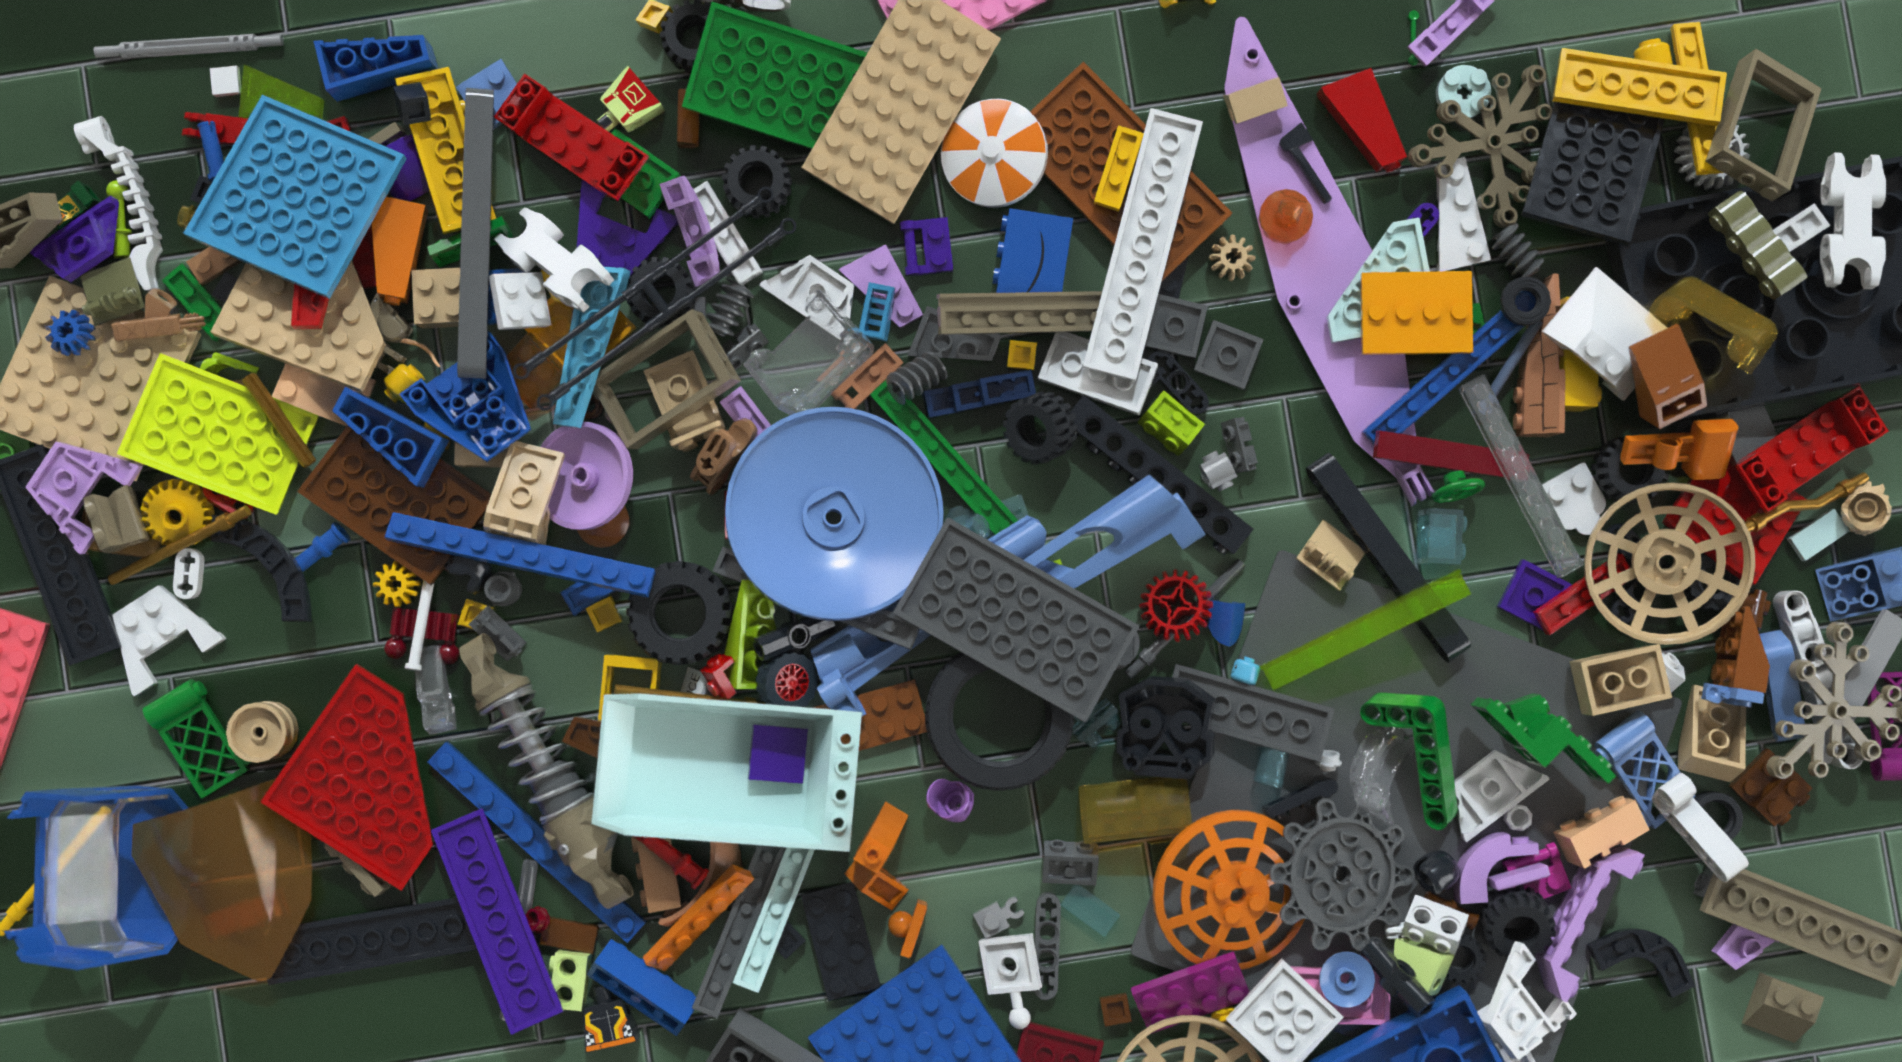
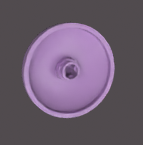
M583 422L581 428L561 426L552 432L540 447L562 452L565 458L548 504L550 519L560 526L576 530H590L605 525L619 514L631 492L633 466L628 449L616 433L596 423Z

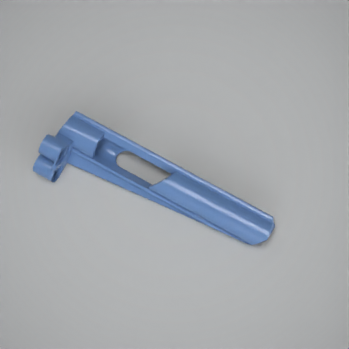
M1148 475L1025 558L1024 561L1070 587L1076 588L1170 533L1183 550L1206 534L1178 493L1172 495L1160 483ZM1105 531L1114 536L1112 544L1075 569L1046 559L1087 532Z
M1027 515L988 540L1024 560L1045 545L1046 530L1038 519ZM897 601L890 607L886 608L885 610L894 612L899 601ZM848 625L810 649L821 681V685L817 687V690L831 710L862 712V716H864L866 711L854 691L904 656L910 649L889 641L881 642L877 639V636ZM920 629L912 649L930 637L931 634Z

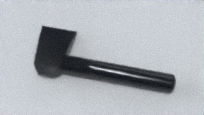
M1301 122L1280 139L1279 145L1283 151L1290 153L1322 203L1327 204L1332 200V197L1299 148L1313 141V138Z

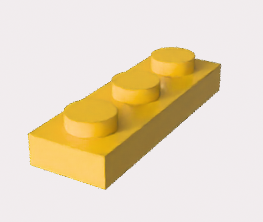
M1118 125L1093 204L1119 212L1144 133Z

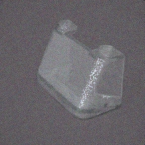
M820 289L807 298L805 311L809 316L773 351L757 349L743 363L776 408L789 415L818 408L874 352V345Z

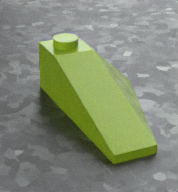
M750 580L741 581L724 655L731 656L735 661L724 670L734 689H756L757 671L762 665V660L755 653L753 638L776 629L773 616L775 613L773 601L762 594Z

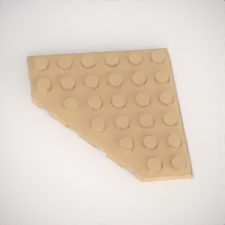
M352 260L329 299L322 329H293L291 317L294 283L246 263L211 333L223 340L363 393L386 347V343Z

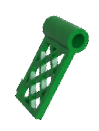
M189 679L143 707V714L150 726L158 731L202 799L250 770L248 764L251 762L245 761L234 754L228 745L225 729L206 701V687L201 681ZM203 710L208 718L206 729L192 726L195 714ZM188 719L187 724L182 723L183 721ZM175 726L186 729L183 743L174 741L168 730ZM191 730L205 733L202 747L188 744ZM210 734L219 736L223 741L221 751L207 748ZM187 749L201 752L198 766L188 764L186 761ZM206 753L220 756L217 770L203 767ZM224 758L234 759L240 769L233 774L222 771ZM201 771L215 774L213 786L206 790L199 781ZM220 776L226 777L225 779L219 782Z

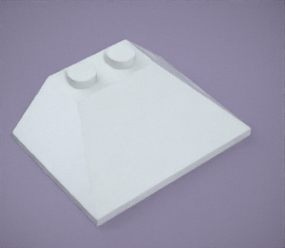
M1595 267L1542 332L1561 349L1573 352L1604 379L1603 385L1624 401L1635 388L1629 346L1663 331L1667 327L1598 267Z

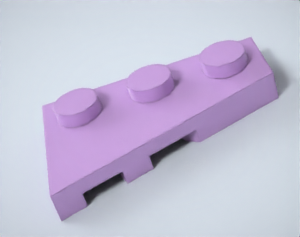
M886 244L839 269L865 296L869 282L895 287L891 321L899 328L923 317L922 311ZM874 292L875 298L886 300V294ZM875 304L877 308L884 310L885 305Z
M1732 924L1711 951L1731 968L1737 970L1763 953V949L1776 940Z

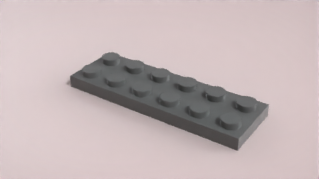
M1176 664L1172 678L1190 679L1216 698L1211 724L1212 731L1321 762L1335 712L1334 708Z

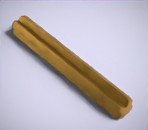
M251 373L243 379V383L302 467L306 468L312 465L316 458L257 374Z

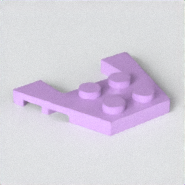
M55 442L26 485V488L46 514L51 515L60 527L61 533L66 534L74 544L73 548L79 554H85L95 538L93 530L75 518L84 504L83 498L90 495L104 473L124 486H131L143 466L74 445Z

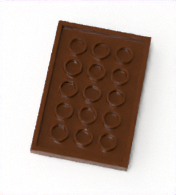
M347 425L297 491L430 585L435 582L444 570V565L451 554L387 541L385 534L392 513L395 512L474 529L485 515L492 495L442 459H439L425 487H417L349 425Z

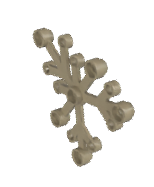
M1532 65L1523 71L1521 76L1523 85L1511 104L1507 87H1509L1511 82L1509 75L1500 73L1493 77L1491 83L1496 91L1501 118L1497 125H1495L1493 109L1496 107V99L1491 95L1481 97L1477 103V107L1482 114L1484 128L1462 113L1460 105L1454 100H1447L1438 106L1437 117L1441 122L1451 123L1454 121L1478 139L1458 142L1446 133V128L1442 124H1435L1428 129V138L1431 141L1439 142L1443 146L1430 148L1425 144H1419L1408 153V160L1414 167H1423L1434 158L1445 157L1441 163L1436 165L1434 170L1435 175L1440 179H1445L1452 175L1453 165L1461 153L1482 150L1488 154L1493 180L1486 191L1479 195L1477 204L1484 210L1492 208L1496 203L1495 196L1497 195L1499 208L1493 214V221L1499 228H1506L1509 225L1515 224L1518 218L1517 211L1510 205L1509 194L1513 196L1516 202L1522 203L1525 202L1529 189L1526 185H1517L1505 176L1501 156L1521 169L1522 179L1527 184H1530L1537 161L1530 162L1509 147L1508 144L1519 142L1531 143L1537 140L1539 132L1534 126L1525 127L1517 132L1507 134L1505 132L1512 124L1533 120L1541 122L1548 120L1553 110L1550 105L1542 104L1535 109L1519 112L1533 89L1542 85L1546 80V72L1540 65ZM1534 71L1539 75L1538 80L1533 76ZM1499 77L1504 80V86L1499 85ZM1485 99L1490 103L1489 108L1484 106ZM1449 106L1453 107L1454 115L1449 114ZM1541 108L1545 109L1546 117L1540 114ZM1434 128L1440 131L1439 137L1434 135ZM1527 130L1532 133L1531 139L1526 136ZM1491 137L1496 139V146L1491 144ZM1420 150H1422V151L1425 152V154H1426V158H1425V159H1421V158H1420V156H1419ZM1441 166L1447 168L1446 175L1441 173ZM1520 189L1525 192L1524 199L1519 196ZM1485 196L1490 200L1489 205H1485L1483 202ZM1506 211L1509 212L1511 216V219L1509 221L1505 219Z
M1832 622L1828 625L1826 637L1831 643H1834V648L1829 644H1818L1814 649L1815 657L1822 660L1833 674L1832 694L1816 676V667L1811 661L1796 659L1789 667L1791 678L1796 681L1806 682L1823 703V705H1816L1799 701L1794 706V714L1804 719H1809L1812 716L1823 717L1816 724L1793 723L1781 720L1776 724L1775 731L1781 737L1804 736L1784 757L1776 755L1768 760L1766 768L1772 777L1788 778L1794 771L1793 764L1811 746V762L1808 765V772L1815 777H1825L1828 774L1829 767L1823 761L1824 735L1829 727L1830 736L1826 751L1830 757L1841 759L1847 753V747L1842 743L1843 727L1856 743L1854 753L1858 759L1874 761L1879 758L1882 752L1880 745L1875 740L1868 739L1850 717H1868L1879 730V735L1883 739L1893 741L1899 737L1900 730L1898 726L1889 724L1885 719L1892 718L1895 722L1902 723V701H1898L1902 696V691L1898 686L1885 685L1880 695L1869 706H1850L1844 699L1845 674L1857 662H1865L1870 654L1866 646L1853 645L1846 656L1847 643L1853 637V630L1847 623ZM1824 648L1826 649V655H1825V656H1823V650H1824ZM1860 649L1861 655L1858 658L1857 652ZM1891 690H1893V695H1892V697H1890V691H1891ZM1890 701L1895 702L1891 707H1885ZM1805 706L1806 712L1803 714L1802 708ZM1785 725H1787L1786 733H1784L1783 730ZM1890 728V729H1891V733H1890V735L1888 736V729ZM1836 746H1838V752H1837V753H1835V748H1836ZM1820 765V771L1817 773L1816 768Z

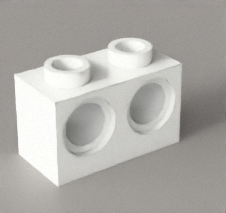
M1415 895L1404 922L1402 935L1407 936L1414 942L1430 945L1442 953L1455 955L1469 915ZM1416 920L1424 921L1425 924L1418 923ZM1447 930L1450 931L1452 934H1447L1443 931Z

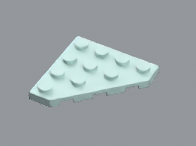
M1420 218L1393 222L1388 227L1326 317L1331 344L1361 338V273L1430 272Z

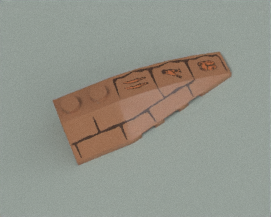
M1552 274L1546 277L1543 282L1550 292L1551 304L1549 312L1540 320L1543 324L1519 362L1517 387L1513 391V401L1517 403V414L1513 416V429L1516 430V436L1551 437L1565 433V370H1559L1560 357L1564 356V350L1542 332L1556 315V311H1559L1561 307L1559 274Z

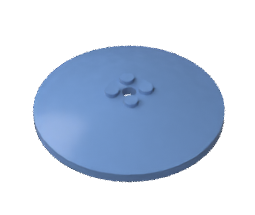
M820 407L801 411L779 420L758 435L747 447L734 468L729 482L725 506L726 530L732 552L740 568L750 582L768 599L793 613L805 617L830 621L851 620L875 614L890 607L902 598L943 526V501L938 480L928 459L916 443L902 430L890 422L865 411L843 407ZM832 511L837 512L841 517V521L838 524H830L826 520V515Z

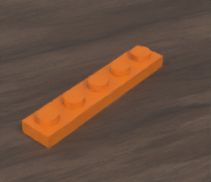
M732 864L643 956L645 964L662 971H666L672 966L683 952L754 880L752 873Z

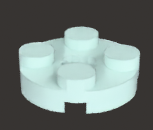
M1460 65L1450 69L1444 74L1436 87V101L1438 105L1447 100H1454L1460 105L1461 112L1471 119L1481 113L1477 107L1478 100L1483 96L1491 95V85L1487 79L1486 72L1469 65ZM1461 86L1466 87L1470 92V95H1467L1468 99H1462V95L1457 94V89L1460 90ZM1485 99L1484 106L1487 107L1489 101ZM1449 106L1448 112L1451 115H1454V109Z

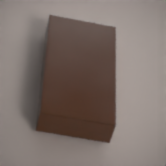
M550 917L547 929L542 931L540 944L593 954L595 952L599 926Z

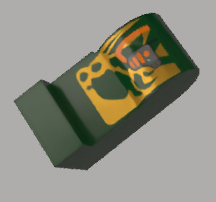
M80 181L75 182L70 187L71 191L58 201L63 219L56 226L58 231L102 202L89 185Z

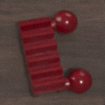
M393 608L390 628L391 639L384 646V651L388 657L398 659L405 654L406 644L402 640V636L413 637L418 610ZM429 611L424 638L445 640L444 645L438 650V658L443 664H454L460 656L459 649L455 645L457 641V620H459L460 614Z

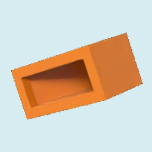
M854 861L844 873L862 893L890 910L894 909L909 890L883 867L876 874L857 861Z

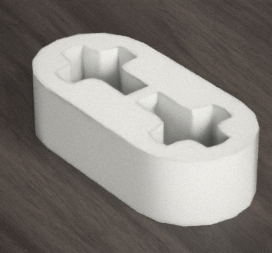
M185 548L176 555L173 591L179 598L194 599L201 593L205 561L202 552L197 549ZM191 553V557L195 558V563L190 564L189 567V563H185V557H190ZM187 582L193 585V589L188 592L182 589V585L187 584Z

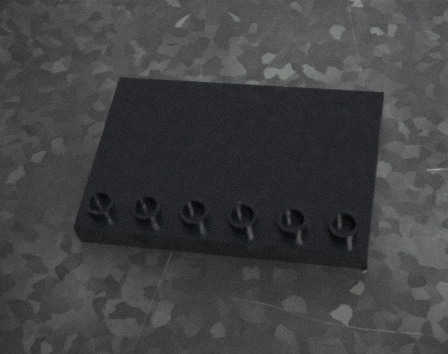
M1902 156L1881 160L1886 178V197L1881 208H1872V236L1884 238L1886 259L1879 285L1872 290L1863 289L1860 272L1850 264L1845 265L1841 284L1835 287H1826L1820 264V244L1825 234H1834V206H1825L1821 203V181L1824 171L1794 177L1790 191L1773 201L1761 196V194L1749 187H1742L1641 207L1631 242L1628 246L1605 240L1615 283L1667 328L1675 324L1680 326L1703 379L1707 406L1673 423L1902 378ZM1862 164L1845 167L1850 175L1861 178ZM1740 190L1748 195L1757 211L1768 221L1773 230L1814 203L1830 224L1829 227L1790 251L1791 256L1799 262L1808 278L1775 300L1765 296L1760 291L1757 278L1754 275L1748 274L1743 268L1741 256L1733 253L1727 247L1724 234L1715 230L1709 221L1708 212Z

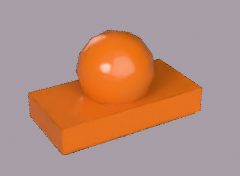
M917 900L912 916L906 911H898L892 914L888 920V928L892 935L898 938L905 937L900 952L901 956L909 958L912 955L928 906L925 901Z

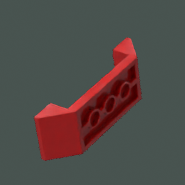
M525 73L494 115L496 120L525 142L607 197L616 201L620 199L649 158L646 153L627 141L626 143L552 95L546 87Z
M1857 386L1821 405L1787 427L1775 437L1741 458L1735 467L1764 513L1787 500L1789 493L1855 449L1871 444L1889 432L1862 388Z

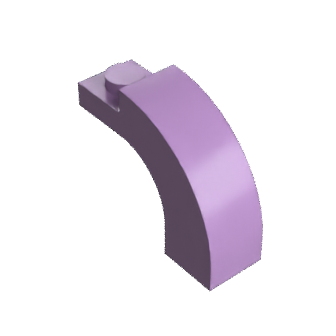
M1503 831L1491 833L1476 840L1465 850L1458 861L1460 877L1453 886L1454 901L1460 904L1488 902L1487 878L1495 863L1510 856L1539 854L1538 843L1529 840L1528 836L1512 837L1511 842L1510 834Z

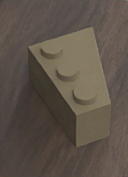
M27 193L0 204V268H14L63 220L55 193Z

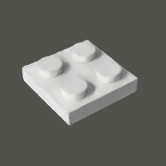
M542 272L504 273L489 276L498 330L543 328L551 325Z

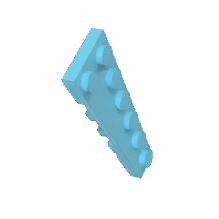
M604 267L614 279L609 286L600 281H591L584 285L580 296L589 308L585 312L573 309L569 332L621 296V292L627 289L631 271L625 268ZM620 305L567 342L560 384L563 382L567 383L605 355ZM600 367L570 388V392L557 400L553 424L581 428Z

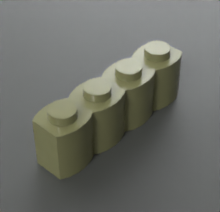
M1742 190L1708 212L1711 226L1724 234L1727 247L1733 253L1741 256L1743 268L1748 274L1754 275L1757 278L1759 289L1765 296L1775 300L1808 278L1802 266L1791 256L1784 242L1774 234L1768 221L1757 211L1752 200Z

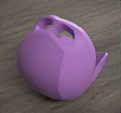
M937 779L930 785L927 791L926 802L927 806L942 819L951 822H962L967 819L973 809L974 793L966 784L960 781Z

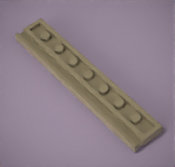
M1102 291L938 294V335L1092 332Z

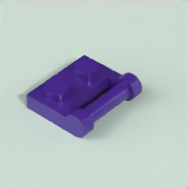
M947 217L900 222V231L904 233L907 267H905L906 276L953 272ZM922 230L926 265H918L914 236V231Z

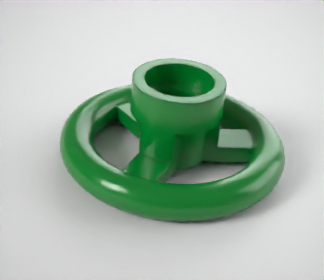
M1463 470L1448 473L1443 476L1445 486L1437 489L1432 494V500L1436 503H1448L1467 498L1480 492L1485 487V482L1480 478L1466 479Z

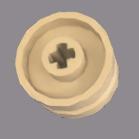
M263 701L244 705L235 711L228 721L226 735L228 745L235 755L245 761L258 763L280 758L291 751L297 741L299 728L295 715L288 707L280 702Z

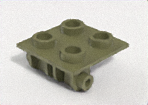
M130 257L80 276L87 298L85 305L82 306V310L86 316H92L95 326L145 308Z

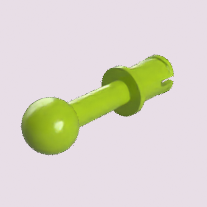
M114 180L106 188L107 196L111 195L119 201L113 255L116 259H126L130 257L128 235L132 234V230L126 229L125 198L122 192L128 191L129 188L125 185H119L118 181Z

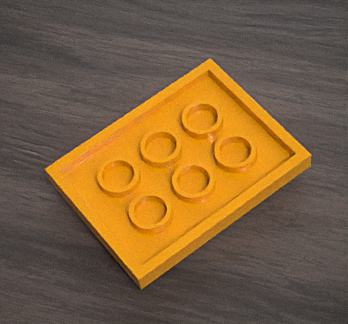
M1472 271L1367 272L1360 274L1362 355L1473 353Z

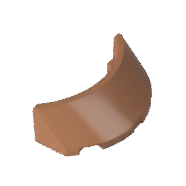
M710 841L709 872L701 889L691 902L686 900L681 907L666 910L658 924L671 928L732 864L742 868L739 843Z

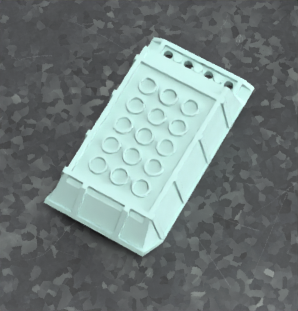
M605 694L591 824L631 836L849 852L862 712L650 694ZM753 724L808 729L803 784L747 779ZM843 734L850 735L851 740L848 744L841 743L840 738ZM840 762H847L848 769L845 772L838 770ZM838 790L845 791L846 796L844 799L838 800L835 794ZM835 818L843 819L841 827L836 828L833 826Z

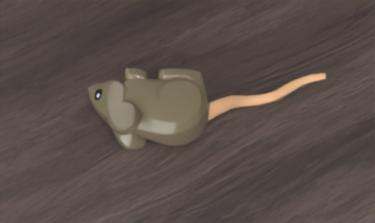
M377 293L372 300L371 308L383 338L391 343H404L423 349L439 368L440 365L435 355L427 346L407 339L414 331L404 317L398 315L399 311L394 306L392 307L389 303H384V299L380 298Z

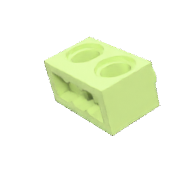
M560 948L555 953V956L552 955L550 958L549 972H553L552 982L564 1010L582 1011L586 1006L589 976H587V973L591 968L592 954ZM564 960H572L575 963L576 969L574 972H569L564 968ZM561 987H568L572 991L571 999H566L561 995Z

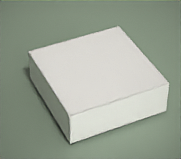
M239 67L210 68L213 96L222 97L242 94Z

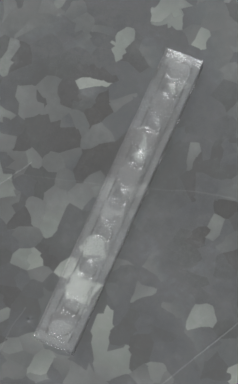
M1480 375L1458 387L1556 577L1562 578L1583 566L1584 564L1485 375Z

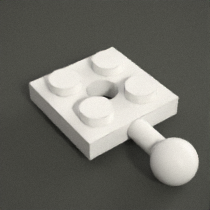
M1033 933L979 940L988 995L1010 993L1013 1009L1009 1014V1022L1017 1029L1027 1027L1031 1017L1029 1011L1023 1007L1021 991H1032L1042 988ZM1006 957H1010L1015 961V971L1006 968L1004 964Z

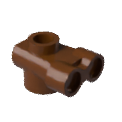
M1755 589L1748 593L1741 606L1750 607L1757 629L1760 631L1763 616L1768 614L1771 602L1766 600L1767 592Z

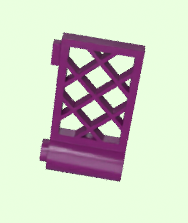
M1902 672L1881 673L1879 678H1883L1890 685L1898 686L1902 691V687L1899 686L1902 683ZM1874 685L1868 696V706L1880 695L1876 690V685ZM1889 702L1886 706L1891 707L1893 704ZM1889 718L1887 722L1892 724L1894 720ZM1870 720L1871 738L1881 747L1879 730ZM1902 734L1899 735L1890 748L1881 747L1880 757L1870 761V770L1874 780H1902V748H1897L1902 744Z

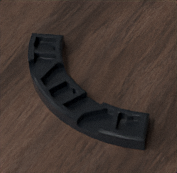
M212 515L211 523L220 515ZM243 519L236 522L234 527L224 532L220 530L211 535V542L231 544L250 552L272 574L277 584L276 588L280 598L283 622H312L311 601L306 579L295 557L276 536L266 529Z

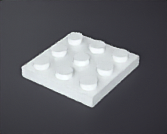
M1281 958L1226 1017V1020L1270 1062H1303L1342 1020L1343 1016Z

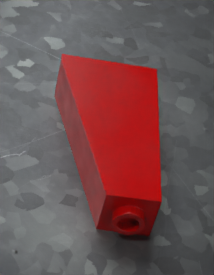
M1372 68L1320 88L1317 92L1318 99L1376 172L1385 169L1386 173H1389L1401 167L1400 163L1407 158V155Z

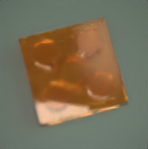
M527 333L507 355L512 374L516 364L524 363L539 353V351L543 352L547 349L532 333ZM553 354L549 355L546 361L532 370L526 379H518L513 374L521 400L530 409L537 407V398L540 395L548 394L561 380L563 364ZM519 366L516 373L518 376L523 377L526 375L527 370L524 366Z

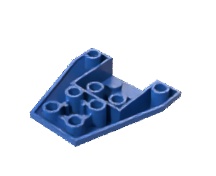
M489 330L487 333L486 379L458 378L456 362L427 384L421 378L399 394L418 418L486 462L531 431L506 353Z

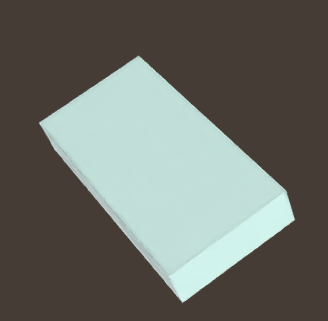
M1830 509L1788 537L1787 540L1801 561H1806L1848 533L1849 529L1845 526L1836 510Z

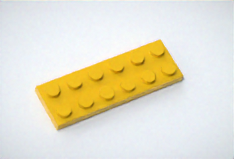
M1562 48L1559 55L1552 101L1718 126L1721 120L1727 73Z

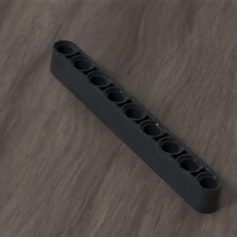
M1326 453L1307 466L1305 471L1309 479L1441 658L1450 663L1471 648L1468 637L1334 456Z

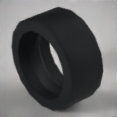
M1705 791L1695 795L1694 799L1701 807L1711 801L1723 804L1728 812V821L1722 831L1731 840L1738 835L1743 823V814L1739 804L1732 797L1715 791Z

